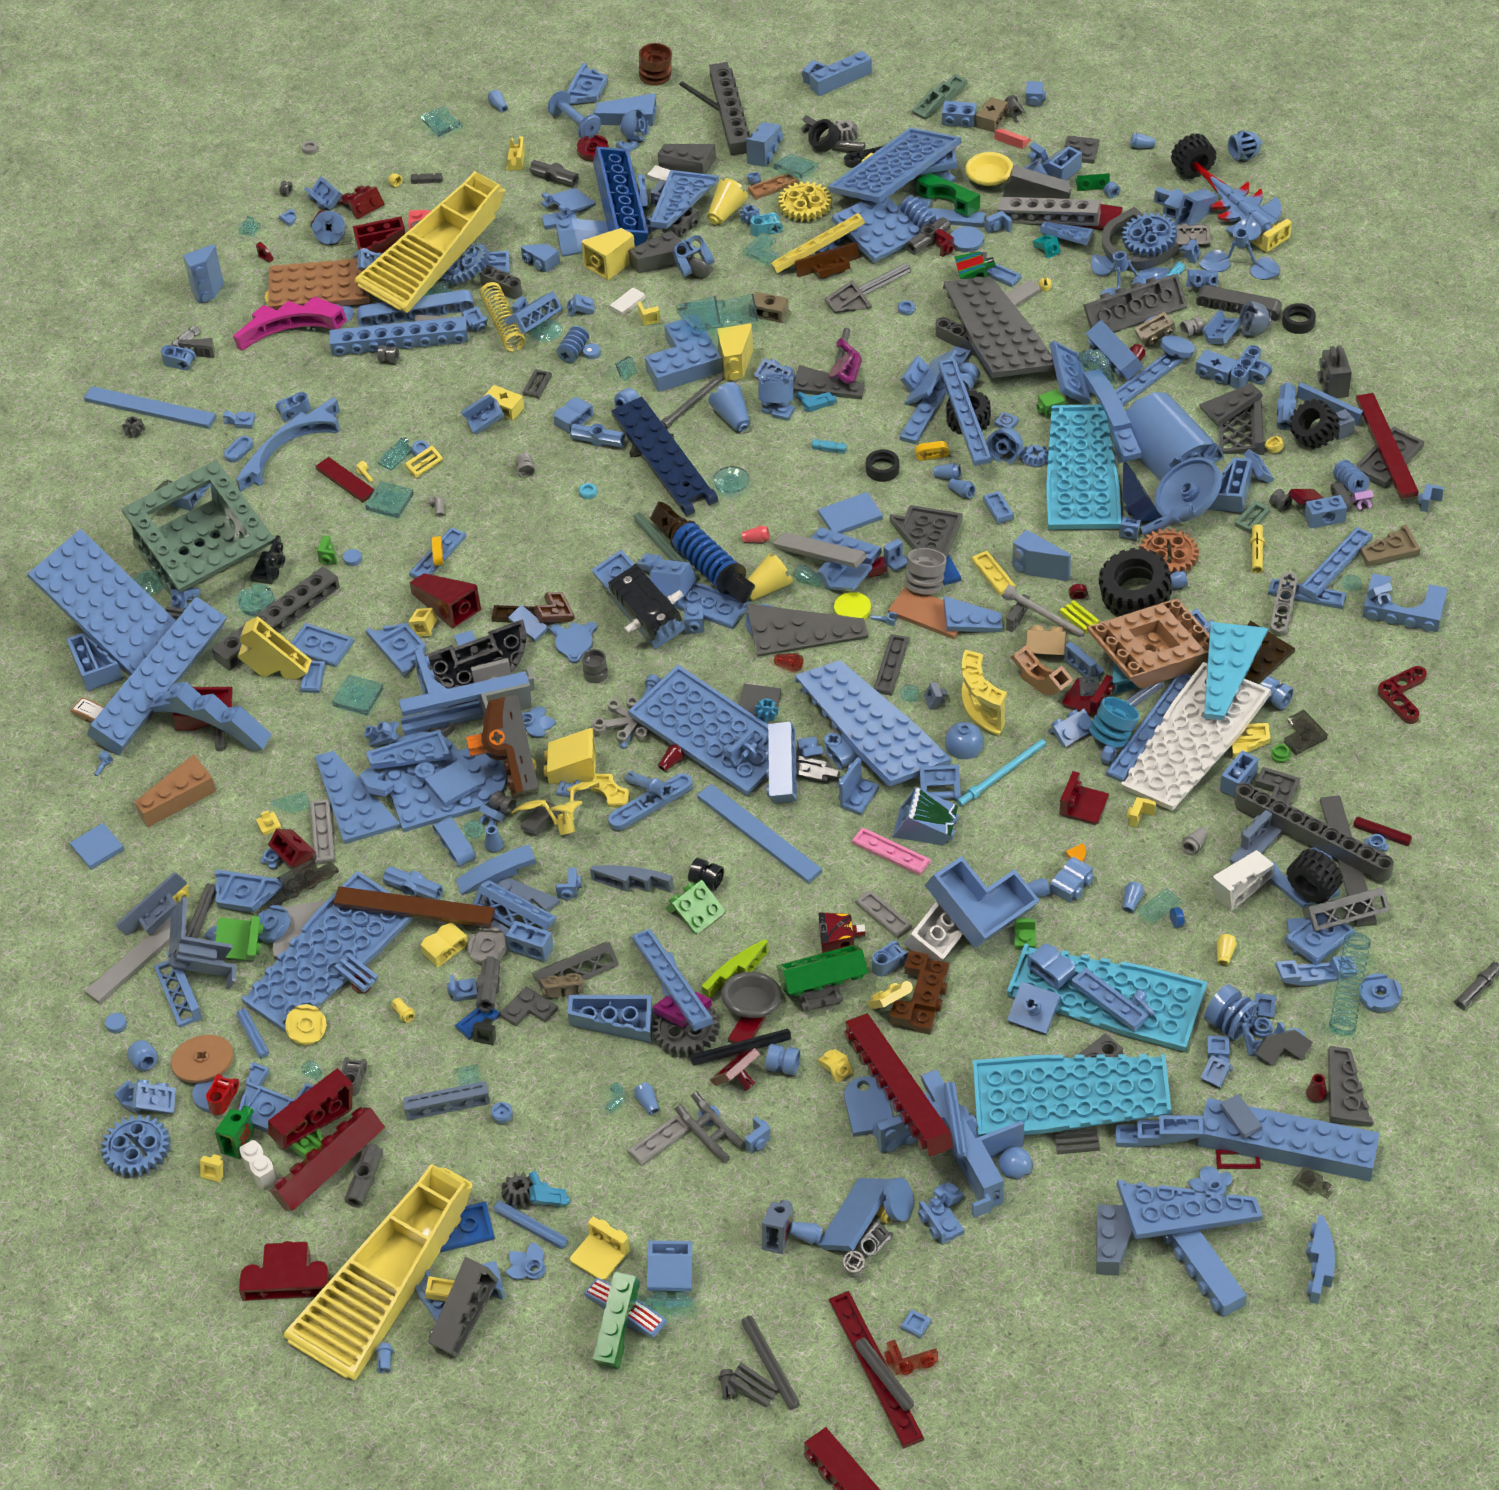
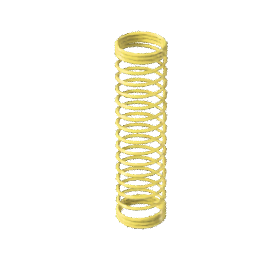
M496 282L485 284L480 290V295L504 347L508 351H514L513 348H509L512 346L506 343H511L507 342V340L517 335L520 338L522 337L520 345L517 346L521 349L526 341L517 324L514 325L516 322L507 326L508 328L515 327L506 332L503 331L507 327L502 328L506 323L500 325L504 322V319L498 322L502 317L506 318L513 314L500 285ZM489 286H497V287H492V288L488 289V290L484 293V295H483V291H484L487 287H489ZM493 288L499 289L490 292L488 295H490L493 292H498V294L492 295L490 298H487L488 295L485 297V294L489 290ZM505 305V307L498 309L496 312L494 311L498 306L502 307ZM514 329H517L515 332L505 335L507 332H511Z

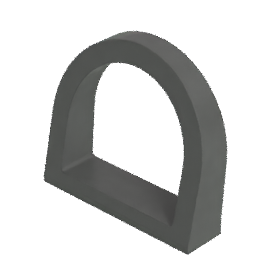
M1135 207L1112 219L1103 229L1102 248L1112 260L1113 254L1118 252V250L1111 244V237L1123 230V227H1127V222L1132 223L1131 218L1137 219V215L1143 217V214ZM1173 243V247H1168V252L1162 250V255L1156 253V257L1152 254L1148 258L1146 255L1142 257L1127 255V260H1131L1132 266L1137 269L1155 267L1178 255L1179 243Z

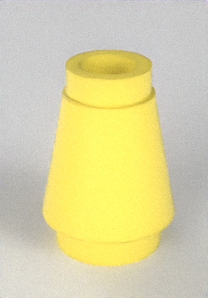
M1221 934L1217 939V964L1229 965L1237 946L1234 936Z

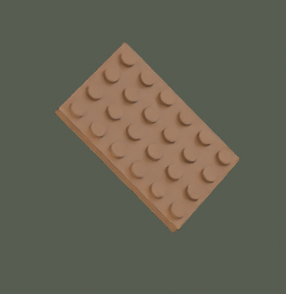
M357 259L269 266L268 307L278 310L287 301L303 306L314 296L340 306L370 303V293L355 284V278L363 272L357 269Z

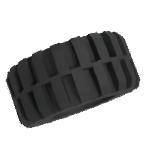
M1130 548L1128 551H1125V549L1119 551V554L1112 555L1110 561L1107 560L1103 564L1099 573L1102 600L1106 608L1110 609L1114 615L1119 614V616H1123L1170 600L1173 589L1169 566L1161 555H1156V552L1152 550ZM1132 578H1146L1150 580L1146 586L1136 590H1127L1121 587L1124 582Z

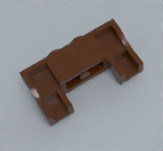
M909 950L904 966V974L918 976L911 1002L894 1001L890 1013V1024L908 1027L918 1033L931 1035L937 1011L941 1012L943 1000L941 996L946 995L948 983L945 982L949 972V963L929 959V954Z

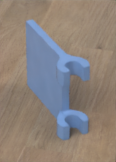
M576 188L552 195L545 192L542 194L545 201L540 203L544 207L550 206L553 202L558 205V209L562 212L557 214V217L561 220L567 218L573 212L596 205L593 200Z

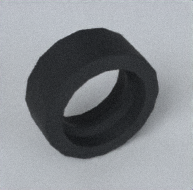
M821 119L810 129L808 141L810 145L820 152H826L837 143L840 130L830 120ZM829 129L825 139L819 142L822 133Z
M1303 303L1291 304L1283 311L1282 325L1287 331L1294 334L1308 333L1315 326L1316 312L1312 307ZM1294 315H1302L1307 317L1309 320L1304 322H1296L1291 320L1289 317Z
M880 449L873 451L867 456L866 473L872 480L886 482L894 479L899 474V458L893 451ZM880 461H887L893 464L892 467L884 470L876 469L872 465Z

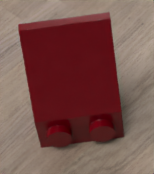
M193 687L202 696L214 694L227 707H232L233 687ZM173 713L175 731L197 730L211 725L188 715Z

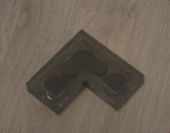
M1305 710L1288 717V723L1296 732L1285 737L1284 744L1295 755L1327 739L1328 734Z

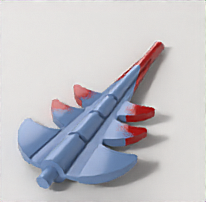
M1193 163L1192 167L1207 180L1222 198L1218 202L1211 204V209L1224 210L1230 207L1228 211L1218 215L1219 220L1232 222L1239 219L1242 220L1251 214L1260 225L1261 232L1265 233L1272 229V225L1280 219L1282 213L1281 203L1277 197H1274L1266 205L1260 206L1263 201L1262 189H1258L1255 194L1246 197L1250 190L1249 182L1234 190L1205 170L1199 163ZM1238 223L1227 227L1226 231L1233 235V229Z

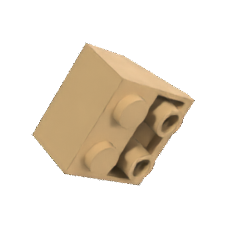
M1032 625V628H1028L1026 645L1032 653L1064 655L1066 631L1062 630V627L1051 626V630L1043 629L1044 626Z

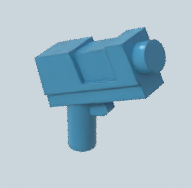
M799 391L796 395L802 401L805 411L808 412L833 406L837 402L836 396H832L830 392L816 396H807Z
M537 1171L528 1174L533 1183L529 1187L532 1204L543 1206L546 1204L555 1205L559 1208L570 1203V1197L567 1196L566 1189L549 1187L548 1183L541 1182Z

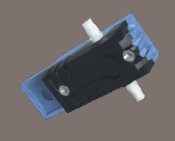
M622 549L592 569L593 575L613 596L616 605L631 621L630 624L624 627L628 634L638 629L656 650L686 629L679 611L673 605L684 596L683 593L678 590L671 596H665L641 568L630 560Z

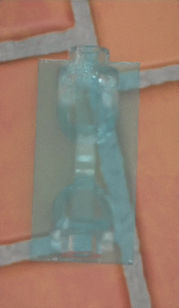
M406 437L400 438L394 445V448L391 447L386 453L382 454L378 464L393 470L412 452V447L408 446L409 440Z

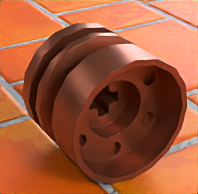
M650 43L642 46L639 50V78L644 83L650 85H661L669 81L672 71L671 49L661 43Z

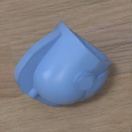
M1238 131L1237 134L1229 137L1228 151L1235 161H1247L1258 154L1263 142L1259 139V136L1251 131Z

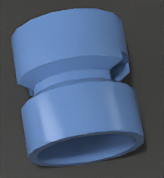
M963 363L959 367V371L966 390L969 389L971 391L980 378V371L971 363Z
M1271 676L1266 677L1261 686L1271 689V695L1266 702H1271L1274 707L1283 710L1291 701L1294 688L1285 683L1280 685V681Z
M770 1044L766 1056V1071L778 1073L782 1070L783 1074L795 1076L800 1063V1049L788 1047L785 1050L782 1045Z

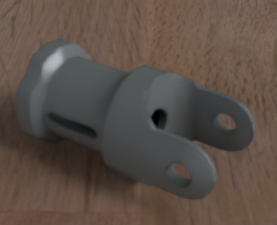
M1015 95L1008 96L1004 101L1008 102L1009 113L1016 122H1019L1017 116L1021 115L1022 112L1026 114L1023 106L1018 103V98Z

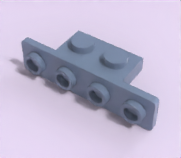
M1265 810L1261 815L1255 817L1249 828L1246 827L1242 831L1241 847L1230 857L1232 864L1256 850L1262 854L1283 832L1271 825L1272 813Z
M173 872L118 921L116 927L125 935H129L142 925L145 931L151 935L171 917L172 912L178 905L173 896L187 884L186 880L178 873Z

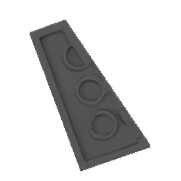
M799 365L793 393L801 391L804 394L820 395L830 392L832 396L835 395L836 397L862 399L865 388L864 383L854 381L847 384L838 377L830 379L828 377L829 373Z
M1329 1046V1121L1372 1127L1374 1122L1372 1117L1369 1116V1106L1362 1093L1363 1087L1357 1077L1358 1071L1351 1049Z

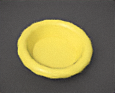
M983 152L974 155L968 160L965 172L971 181L979 185L996 186L1007 181L1013 163L1003 154Z

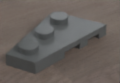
M1251 383L1201 403L1199 407L1220 427L1262 398L1263 395Z

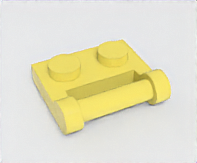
M904 981L900 984H890L887 990H881L871 995L873 999L867 1001L870 1009L885 1007L909 994L913 986L909 981Z

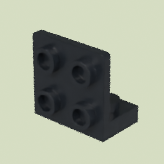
M276 535L269 552L262 551L250 576L251 582L272 585L274 579L278 578L279 568L285 563V555H283L284 544L281 543V536Z

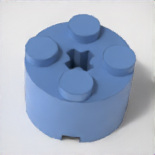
M772 373L768 374L766 378H763V375L758 377V399L762 405L778 403V405L786 406L789 405V401L793 400V376L787 378V374Z

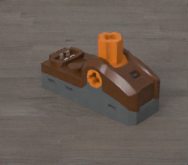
M517 694L489 700L485 711L482 734L466 737L470 757L486 754L489 758L496 761L507 760L504 761V768L511 797L516 799L538 794L539 786Z

